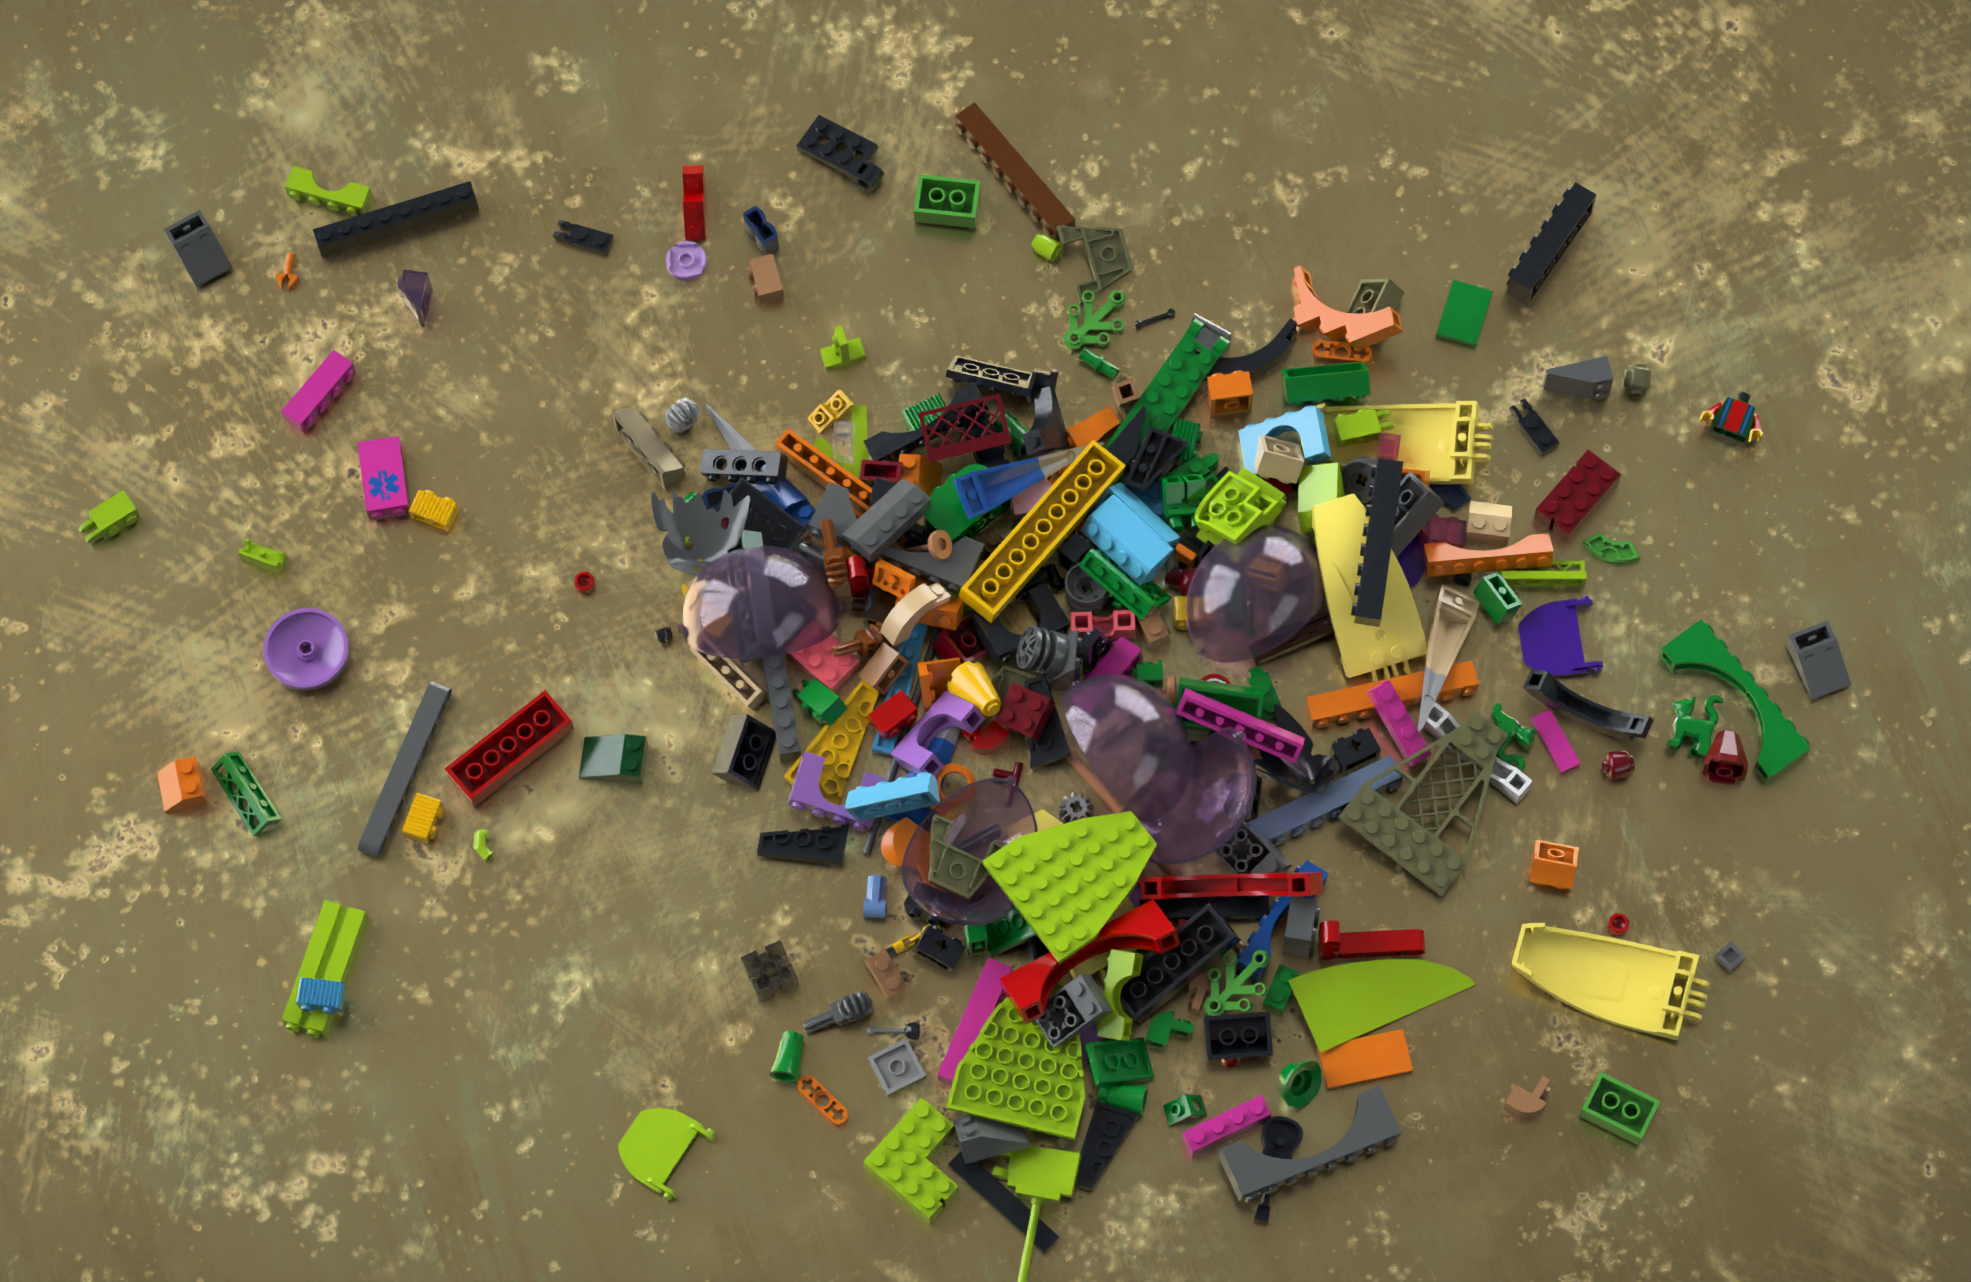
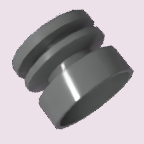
M1359 457L1341 468L1345 496L1355 494L1361 503H1367L1372 500V497H1368L1370 484L1374 485L1375 478L1371 477L1372 465H1377L1376 459ZM1367 476L1368 480L1361 482L1360 478Z
M1078 563L1071 567L1066 574V603L1074 612L1092 611V615H1095L1107 605L1109 592L1080 568L1079 565L1081 563Z
M1034 625L1028 626L1018 644V666L1024 670L1038 671L1043 675L1058 676L1063 671L1069 656L1070 645L1068 636L1056 631L1048 632L1045 628H1039Z

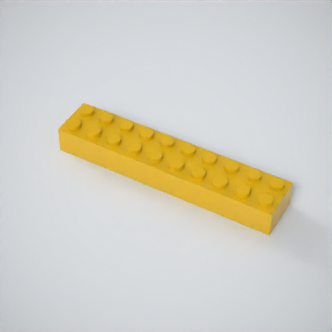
M1092 440L963 585L958 597L992 623L1094 508L1107 488L1114 485L1123 475L1126 465L1095 440Z

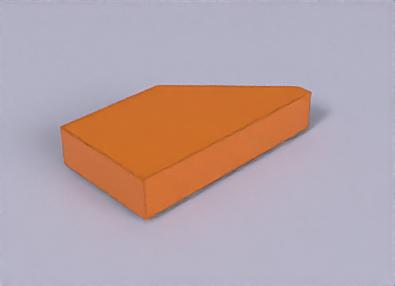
M1179 543L1175 548L1174 558L1178 562L1184 563L1186 565L1185 569L1194 568L1197 554Z

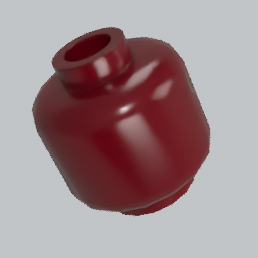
M1625 750L1609 752L1606 754L1605 760L1602 761L1603 773H1607L1608 777L1612 780L1628 778L1631 772L1635 770L1634 758Z

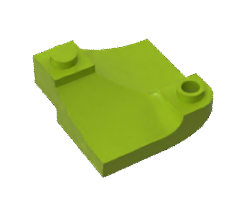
M1228 471L1199 504L1195 513V521L1197 526L1207 533L1212 531L1238 545L1257 528L1263 525L1269 526L1282 511L1278 501L1263 494L1260 487Z

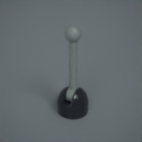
M911 1022L905 1025L904 1028H875L874 1026H869L867 1032L869 1034H874L875 1032L904 1033L908 1039L919 1040L920 1024L919 1022Z

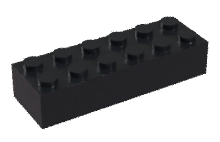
M1576 182L1572 188L1568 187L1562 196L1564 199L1561 204L1557 203L1551 212L1553 214L1552 217L1545 219L1541 226L1542 231L1539 235H1534L1530 242L1531 247L1529 250L1522 252L1518 266H1513L1509 271V279L1506 283L1508 295L1527 306L1530 304L1593 213L1597 194Z
M1210 903L1207 904L1176 930L1180 945L1163 954L1151 951L1143 957L1140 976L1128 980L1120 994V1002L1134 1020L1142 1023L1241 941L1215 906Z

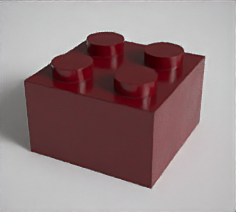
M1012 682L994 721L1038 742L1056 703L1047 697Z

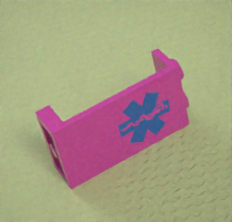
M399 436L357 442L366 512L369 519L381 520L385 516L393 515L399 517L409 513L410 507L407 499L401 455L402 446Z

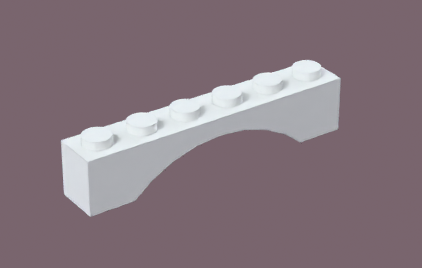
M1435 702L1423 728L1438 740L1460 727V725L1449 712ZM1449 745L1446 746L1448 749H1453ZM1459 753L1460 759H1462L1464 762H1470L1467 758H1465L1463 755ZM1497 757L1495 758L1489 782L1514 803L1518 804L1531 790L1533 781L1516 767ZM1477 767V772L1480 774L1482 770Z

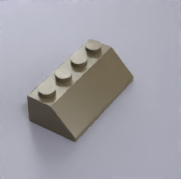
M632 407L612 413L616 431L665 490L685 476V464L679 457H674L672 454L673 450L667 442L663 443L660 440V434L654 426L651 428L647 424L648 419L643 412L640 411L638 413Z

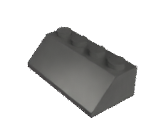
M1411 471L1400 482L1391 546L1396 558L1444 504V501Z
M901 479L844 531L841 536L872 564L932 508L931 498L916 484Z

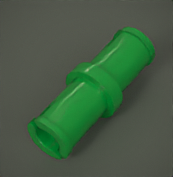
M1086 347L1078 357V359L1094 367L1093 370L1096 372L1099 370L1112 378V380L1117 377L1120 368L1106 361L1105 357H1099Z

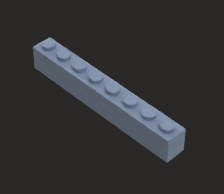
M1389 755L1328 784L1320 793L1304 795L1247 822V824L1275 846L1280 845L1286 841V838L1292 835L1294 837L1301 835L1305 832L1306 828L1311 826L1315 828L1323 824L1325 819L1339 817L1365 782L1396 765V762L1392 755ZM1394 770L1372 783L1370 787L1382 795L1381 793L1384 791H1393L1399 788L1403 776Z

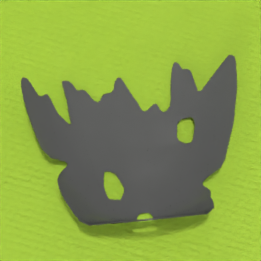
M724 490L720 511L716 513L714 508L707 510L699 492L688 503L681 496H677L675 492H671L673 501V513H671L666 506L665 500H659L656 493L652 492L651 504L656 527L660 531L669 532L662 542L663 551L669 565L674 569L693 575L724 571L728 567V550L737 546L744 530L750 496L747 495L733 507L732 496L728 494L727 490ZM724 517L729 518V525L727 529H723L721 527V522ZM686 536L690 537L693 542L692 550H686L685 548ZM703 558L704 562H697V559ZM693 567H703L704 570H703V571H693L692 568H693Z

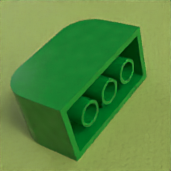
M980 464L968 465L957 474H951L945 484L937 486L931 492L929 497L931 498L932 508L924 515L925 534L927 533L930 536L932 532L937 530L946 531L951 538L952 545L965 536L974 539L1011 508V498L988 512L967 519L953 479L973 471L988 468Z

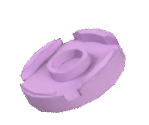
M678 242L667 252V269L678 280H694L701 276L706 269V253L695 242Z

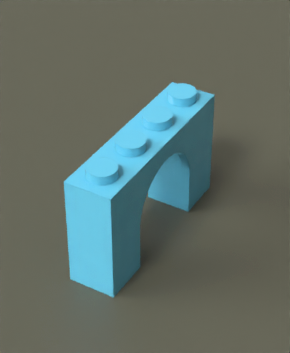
M1306 406L1301 411L1287 412L1282 417L1268 418L1263 423L1257 425L1250 424L1245 426L1244 429L1238 430L1245 468L1261 479H1267L1256 474L1254 466L1260 434L1277 438L1284 432L1296 431L1301 437L1304 457L1311 464L1332 458L1323 412L1316 406Z

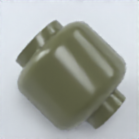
M1630 364L1629 368L1624 370V388L1630 390L1632 395H1643V391L1651 387V371L1644 364Z

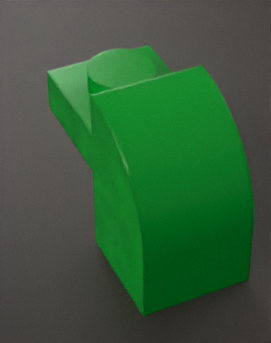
M1175 1011L1159 1013L1149 1024L1145 1044L1146 1046L1167 1050L1170 1034L1192 1039L1194 1025L1185 1019L1174 1020Z

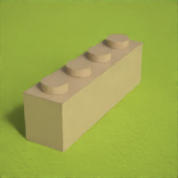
M704 634L691 647L690 650L747 707L755 710L769 695L709 636Z

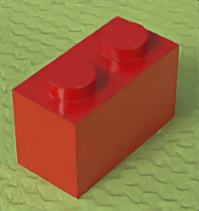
M900 690L869 713L868 721L885 741L889 737H895L903 726L911 725L917 719L918 710L907 695Z

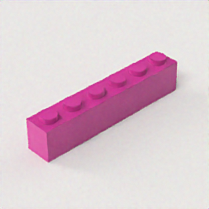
M1187 688L1177 707V715L1294 764L1304 745L1305 738Z
M991 958L987 959L938 1071L937 1077L939 1081L952 1086L957 1065L980 1034V1030L994 1009L1006 998L999 978L1013 972L1011 966Z

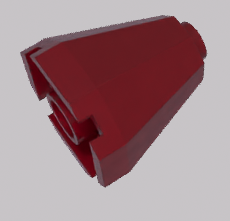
M1729 729L1718 732L1705 757L1702 774L1705 777L1708 774L1709 780L1713 783L1732 785L1739 778L1740 782L1744 781L1748 771V761L1740 736Z

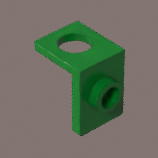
M1185 1094L1163 1105L1170 1126L1191 1116L1204 1117L1207 1115L1201 1095ZM1193 1100L1198 1103L1199 1111L1195 1109Z

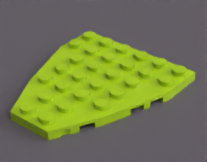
M1132 811L1082 818L1017 837L984 859L982 864L1060 964L1096 939L1100 930L1111 919L1112 914L1122 905L1136 886L1138 878L1148 864L1149 858L1157 848V843Z
M1058 981L1049 998L1068 983ZM1006 997L994 1009L980 1030V1034L957 1065L946 1109L1075 1140L1085 1102L1080 1034L1053 1048L1036 1020L1025 1024L1010 1000Z

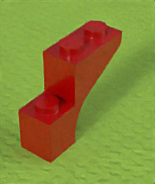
M684 165L682 178L685 241L706 240L704 165Z

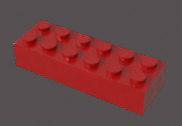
M544 690L445 768L447 777L470 804L475 807L574 730L572 720L549 693Z

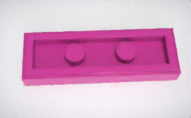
M1551 709L1532 717L1531 722L1560 774L1580 766L1579 759Z

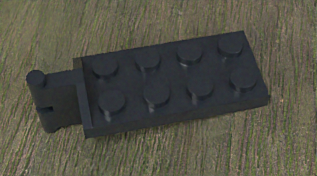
M955 355L947 368L946 377L951 378L955 382L964 381L971 384L975 383L977 387H990L997 392H1011L1014 396L1024 395L1027 398V402L1035 403L1033 391L1048 386L1056 388L1059 371L1051 369L1048 372L1034 368L1033 373Z

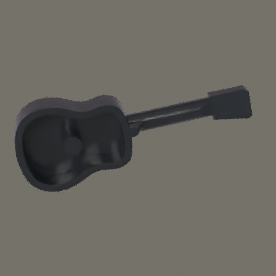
M1282 1116L1269 1118L1261 1131L1262 1154L1274 1158L1292 1159L1293 1153L1303 1138V1130L1300 1124L1295 1120ZM1263 1193L1261 1203L1258 1205L1254 1217L1255 1221L1268 1223L1269 1203L1272 1193Z

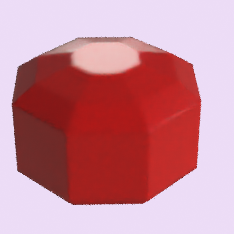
M580 572L575 576L574 586L580 593H589L594 589L595 579L589 572Z
M1615 913L1609 918L1608 929L1613 935L1621 936L1628 931L1629 920L1624 914Z

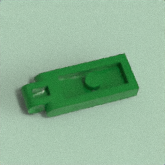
M1261 666L1249 669L1248 672L1251 677L1247 679L1249 686L1265 689L1262 709L1263 721L1271 722L1276 720L1274 705L1281 706V703L1268 672L1264 673Z

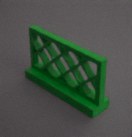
M1101 549L1089 550L1079 565L1080 568L1141 620H1144L1150 612L1168 603L1172 598L1153 581L1139 585L1134 579H1128L1127 577L1130 576Z

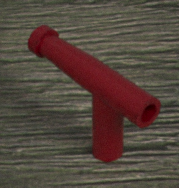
M1015 762L1013 772L994 768V777L1010 780L1008 795L1005 800L1007 804L1014 803L1013 799L1023 768V763Z

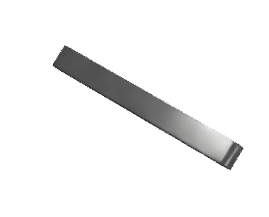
M433 681L429 683L362 834L358 851L378 858L382 855L450 700L452 688Z

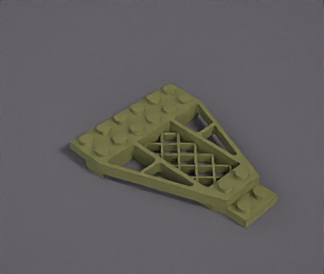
M1474 709L1462 726L1365 782L1338 818L1442 897L1468 863L1497 750L1509 735ZM1447 745H1449V746H1451V747L1453 748V749L1444 750ZM1433 747H1439L1417 778L1411 777L1400 768ZM1455 752L1457 764L1446 765L1444 753ZM1459 753L1470 762L1461 763ZM1441 755L1442 765L1431 767ZM1473 765L1474 777L1463 778L1461 766ZM1458 767L1459 779L1448 780L1446 768ZM1477 767L1482 770L1479 775L1477 773ZM1443 769L1444 780L1433 782L1431 770ZM1394 770L1411 784L1396 805L1390 803L1370 787L1372 783ZM1428 771L1429 782L1419 783ZM1474 780L1465 792L1463 781ZM1480 780H1483L1481 795L1472 823L1459 813V808ZM1460 782L1461 794L1450 795L1449 783ZM1445 784L1446 795L1435 797L1434 785ZM1430 786L1431 797L1420 799L1419 787ZM1415 789L1417 799L1406 800ZM1461 797L1452 809L1451 798ZM1447 799L1449 810L1437 812L1436 800ZM1432 801L1434 812L1422 814L1421 802ZM1417 802L1419 814L1407 816L1406 804ZM1449 814L1443 823L1439 825L1438 815ZM1434 816L1436 827L1425 829L1423 817ZM1419 817L1420 825L1411 818ZM1453 817L1458 818L1471 828L1464 857H1461L1439 840L1440 833ZM1429 831H1436V832L1434 833V835H1432Z

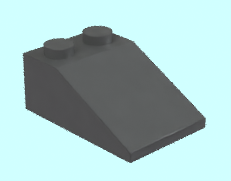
M1604 356L1546 369L1543 389L1585 399H1604L1610 395L1614 379L1608 358Z
M963 1115L953 1120L965 1164L1029 1147L1024 1129L1021 1127L972 1115Z

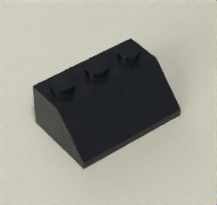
M748 714L731 715L712 774L728 783L752 790H759L776 740L775 730Z
M1270 1011L1204 1016L1207 1060L1273 1056Z

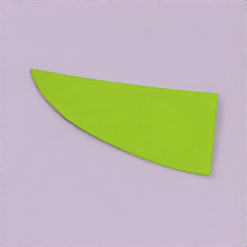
M1383 959L1348 963L1319 969L1288 980L1320 1053L1476 985L1470 977L1454 968L1417 959Z

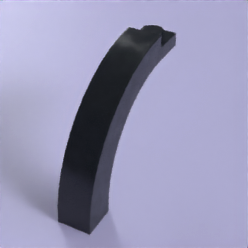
M1290 318L1269 344L1254 353L1232 358L1220 357L1204 381H1207L1208 377L1216 373L1225 375L1232 374L1238 370L1249 371L1251 379L1271 370L1291 352L1292 341L1298 333L1296 331L1297 322ZM1195 350V354H1200V353H1201V352Z
M1531 669L1523 686L1535 699L1563 717L1613 737L1632 741L1634 737L1646 739L1654 721L1647 715L1618 711L1586 699L1564 686L1548 671Z

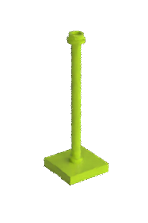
M1017 1184L1015 1190L1016 1197L1029 1200L1032 1204L1018 1282H1027L1040 1208L1044 1203L1060 1206L1062 1197L1059 1191Z

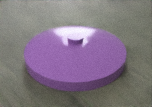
M315 608L296 609L281 616L269 629L264 641V659L270 673L281 684L296 690H313L329 684L342 672L349 656V641L343 626L331 614Z

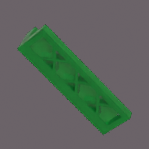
M239 751L224 753L211 770L252 836H258L266 826L278 824L282 818ZM223 764L226 768V776H223L220 771ZM232 781L237 785V793H234L232 790ZM243 798L248 802V810H245L243 807ZM253 815H255L260 822V824L257 827L253 823Z

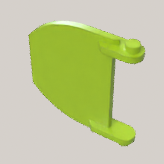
M653 1108L640 1111L618 1144L621 1159L630 1174L657 1193H665L663 1197L671 1201L672 1198L675 1199L677 1197V1193L666 1187L664 1183L697 1134L713 1142L716 1138L714 1136L716 1132L711 1128H708L706 1131L704 1125L679 1111L667 1108Z

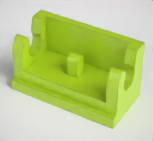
M245 539L244 549L240 548L238 551L241 561L280 575L288 555L285 552H278Z

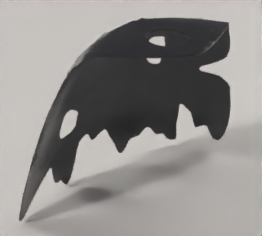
M1277 704L1274 705L1277 727L1305 738L1302 750L1295 764L1261 749L1258 750L1262 759L1256 758V760L1251 759V761L1268 772L1259 768L1256 770L1293 789L1308 793L1322 792L1340 770V764L1329 755H1311L1313 742L1303 727L1285 709ZM1333 770L1332 775L1324 780L1323 778L1326 773ZM1290 777L1298 779L1302 785L1295 784L1290 780ZM1310 780H1315V783L1311 784Z

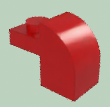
M994 720L983 731L977 727L971 734L961 729L962 735L968 741L973 740L971 742V751L983 756L997 753L1010 741V733Z

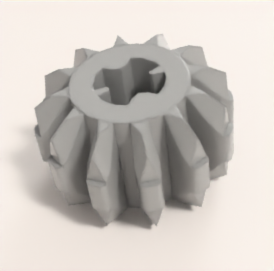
M685 397L672 404V407L667 410L668 412L664 416L666 418L665 422L671 430L682 433L687 431L688 428L693 427V424L698 421L700 409L694 401L692 402L691 399Z
M1072 792L1071 798L1064 796V802L1059 803L1061 810L1058 811V815L1063 817V824L1082 818L1094 817L1092 812L1094 804H1089L1091 802L1090 797L1083 799L1082 792L1078 797ZM1075 808H1080V811L1078 810V813L1073 812Z

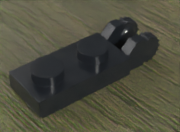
M564 220L558 221L557 226L563 230L570 231V236L555 231L553 234V238L568 243V245L602 255L608 254L614 238L613 234L578 224L573 225Z
M1526 399L1520 401L1521 407L1527 413L1525 417H1522L1521 412L1515 405L1509 408L1512 416L1518 422L1517 425L1540 455H1544L1559 445L1557 438L1537 412L1533 411L1532 406Z

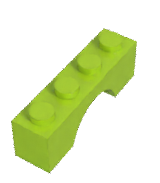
M297 166L292 167L285 184L287 195L294 200L302 199L315 206L323 205L333 211H345L351 216L366 213L373 196L369 186L350 182L347 186L337 191L323 190L315 183L311 170Z
M1111 949V953L1107 957L1108 972L1104 978L1103 985L1105 987L1104 997L1113 1009V1012L1097 1023V1036L1130 1041L1133 1019L1124 1012L1120 1002V994L1128 980L1140 976L1143 954Z

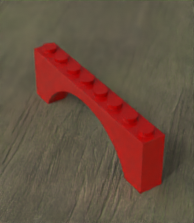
M1322 872L1155 875L1140 878L1141 899L1259 895L1312 896L1323 894Z
M1154 899L1105 924L1094 941L1060 964L1050 952L999 979L1005 995L1025 1024H1028L1045 1015L1047 1000L1055 985L1067 972L1081 962L1101 953L1111 951V949L1138 948L1163 954L1180 945L1176 929Z

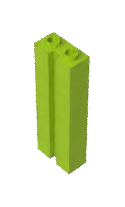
M324 900L282 1017V1021L288 1030L293 1032L302 1030L314 1038H319V1036L326 1037L334 1015L325 1014L322 1010L314 1009V1012H305L298 1007L296 1000L300 977L343 982L345 985L368 920L366 911L352 907L347 908L341 904Z

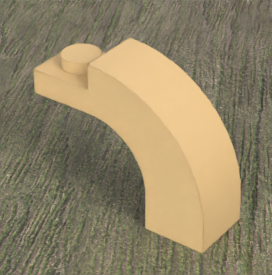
M939 582L930 586L924 583L916 587L895 605L886 617L880 632L893 646L909 639L919 619L930 610L949 602L951 595Z

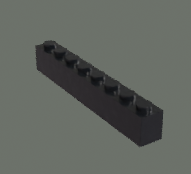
M471 181L325 225L313 229L321 257H325L477 210L479 207Z
M1378 458L1377 465H1372L1371 477L1375 478L1374 485L1370 484L1368 497H1372L1371 504H1367L1365 516L1369 517L1368 524L1364 523L1362 536H1366V543H1361L1359 555L1364 557L1363 563H1358L1357 576H1361L1360 583L1355 584L1354 596H1358L1357 603L1352 604L1351 615L1355 616L1354 623L1380 627L1403 461Z

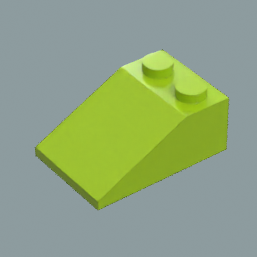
M1340 462L1305 465L1302 467L1299 475L1298 517L1301 533L1314 531L1312 528V506L1345 496Z

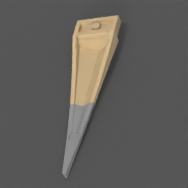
M1443 584L1438 589L1435 604L1432 608L1418 732L1423 729L1441 687L1476 618L1480 601Z

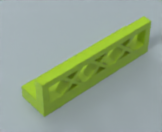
M1553 560L1552 566H1547L1543 569L1535 567L1538 571H1525L1527 568L1516 569L1517 571H1500L1501 576L1509 586L1585 587L1587 580L1585 561ZM1549 567H1556L1559 571H1546V570H1547ZM1570 567H1580V571L1567 570Z

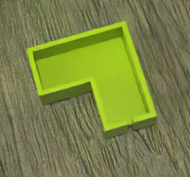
M921 1097L863 1161L865 1170L929 1224L943 1211V1205L947 1206L959 1193V1186L929 1161L954 1134L955 1125Z

